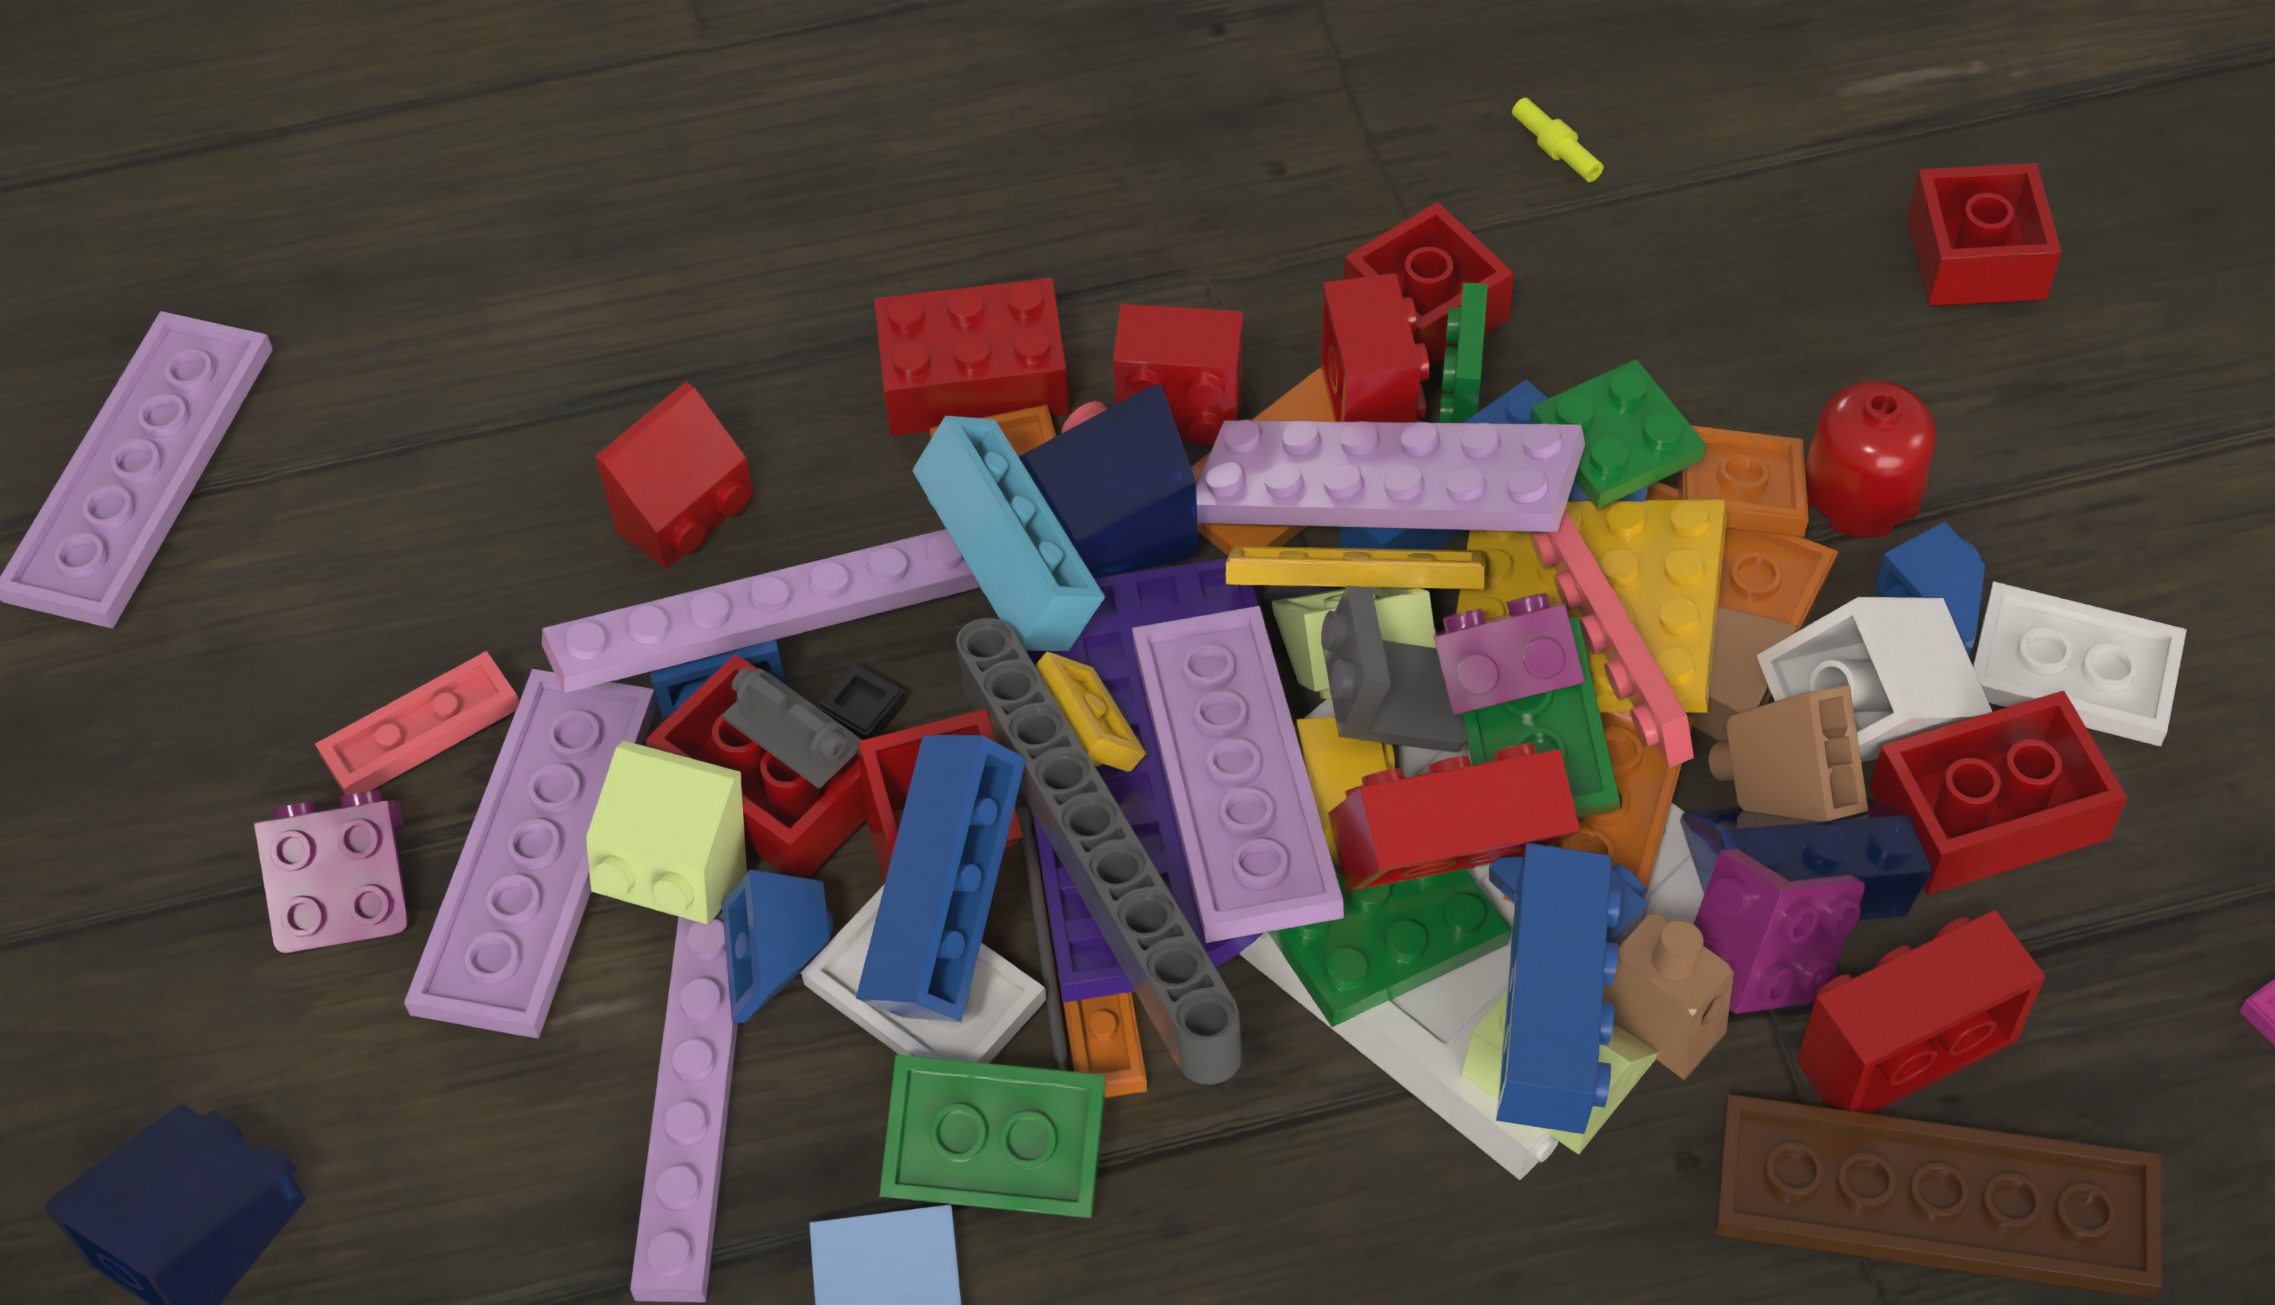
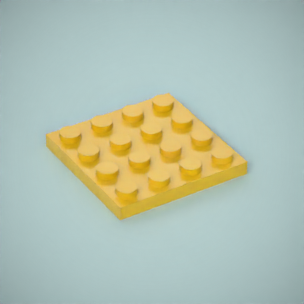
M1725 499L1646 500L1645 502L1614 501L1599 509H1596L1591 501H1567L1565 510L1685 713H1708L1727 522ZM1470 530L1467 550H1482V553H1486L1484 589H1460L1456 614L1481 608L1484 620L1509 614L1507 601L1539 593L1547 594L1549 603L1562 602L1554 582V575L1557 574L1554 567L1543 568L1535 555L1529 535L1533 531ZM1577 608L1567 611L1569 619L1582 618ZM1583 638L1599 712H1631L1634 706L1629 698L1619 701L1609 684L1604 664L1608 661L1604 654L1601 652L1592 655Z

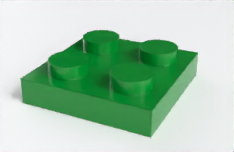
M1463 282L1461 307H1449L1446 343L1458 344V347L1446 346L1442 391H1454V393L1442 392L1439 423H1463L1478 412L1488 284Z
M1637 359L1532 406L1530 410V424L1546 423L1582 426L1585 447L1574 481L1596 509L1704 460L1707 444Z

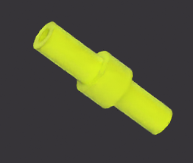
M1522 98L1515 104L1512 109V115L1538 137L1537 145L1554 160H1564L1587 182H1592L1601 175L1604 165L1577 142V133L1561 119L1552 120L1528 98Z

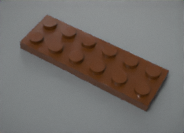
M1728 1094L1724 1106L1715 1235L2155 1299L2162 1288L2161 1154Z

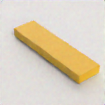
M1234 546L1226 561V584L1484 589L1486 553H1482V550Z

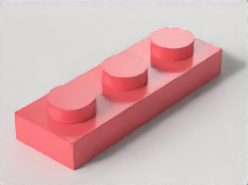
M485 651L315 743V746L323 762L345 795L367 792L515 712L519 700L517 694L493 659Z

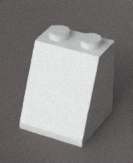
M1857 597L1756 655L1775 702L1801 693L1850 684L1861 763L1878 759L1881 746L1992 712L1943 598Z

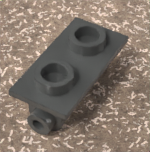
M744 668L735 676L732 682V689L737 692V701L722 715V718L818 789L858 752L857 743L862 741L859 737L762 669L752 671L750 668Z

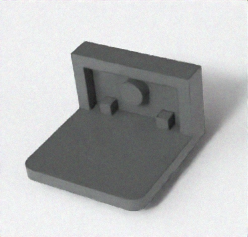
M1346 586L1336 610L1329 611L1326 614L1321 631V644L1339 737L1446 752L1461 751L1468 738L1467 731L1464 726L1462 713L1453 715L1437 648L1383 641L1372 589Z

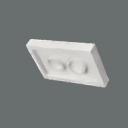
M1993 581L1972 666L1988 703L2010 707L2064 690L2086 728L2161 747L2168 730L2187 629Z
M884 885L801 972L805 986L899 1055L989 1064L1046 1001L1045 987L983 943L980 945L962 1022L902 1018L856 999Z

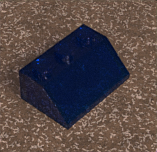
M1870 798L1867 799L1868 811L1825 822L1744 811L1742 808L1683 813L1680 818V823L1704 894L1720 850L1739 849L1788 881L1852 875L1863 882L1865 886L1859 903L1860 916L1858 920L1907 916L1932 872L1911 815Z

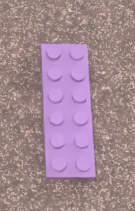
M160 311L0 576L1 602L114 628L270 356L273 348L267 334Z
M1224 421L1190 500L1189 507L1195 523L1558 532L1585 447V440L1581 425L1546 423Z
M1260 606L1132 628L1134 649L1205 942L1209 943L1344 918L1342 894Z
M532 669L405 998L404 1004L411 1016L539 1039L591 893L586 836L615 748L623 740L642 746L644 744L658 705L654 689L607 682L563 693L554 672Z

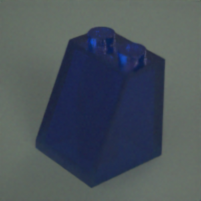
M1161 384L1150 386L1019 456L1020 461L1093 578L1119 575L1198 555L1196 480Z
M181 1103L56 1193L44 1208L89 1267L145 1304L220 1305L306 1201V1198L292 1176L297 1168L284 1154L268 1144H263L259 1150H256L241 1140L244 1137L243 1133L221 1114L210 1111L206 1117H203Z

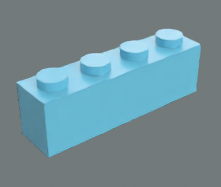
M945 416L912 470L926 493L930 504L934 507L952 537L956 548L961 552L974 574L982 592L987 596L1000 620L1006 622L1013 629L1024 649L1030 651H1069L1105 596L996 420Z

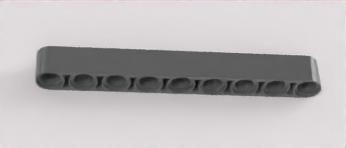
M982 618L966 624L958 632L956 638L965 695L975 712L987 709L996 743L1026 758L1019 789L1180 1071L1188 1079L1198 1084L1212 1085L1226 1081L1234 1076L1240 1068L1242 1060L1239 1011L1234 998L1013 629L1006 622L994 618Z

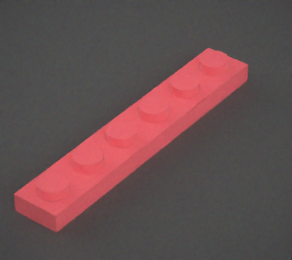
M1565 510L1558 532L1533 531L1529 534L1533 550L1540 565L1543 568L1554 567L1557 573L1554 575V582L1562 603L1565 604L1567 611L1577 608L1582 618H1579V623L1588 649L1592 655L1602 652L1608 661L1604 664V668L1615 696L1619 701L1629 698L1634 706L1631 709V717L1643 745L1649 747L1655 744L1669 768L1693 759L1688 718L1684 709Z

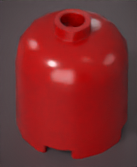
M1884 380L1860 381L1838 390L1825 403L1821 410L1805 462L1808 507H1812L1813 504L1820 513L1831 519L1830 528L1836 532L1859 538L1884 537L1891 534L1893 526L1907 521L1910 517L1915 518L1919 514L1937 442V431L1933 414L1920 397L1900 384Z

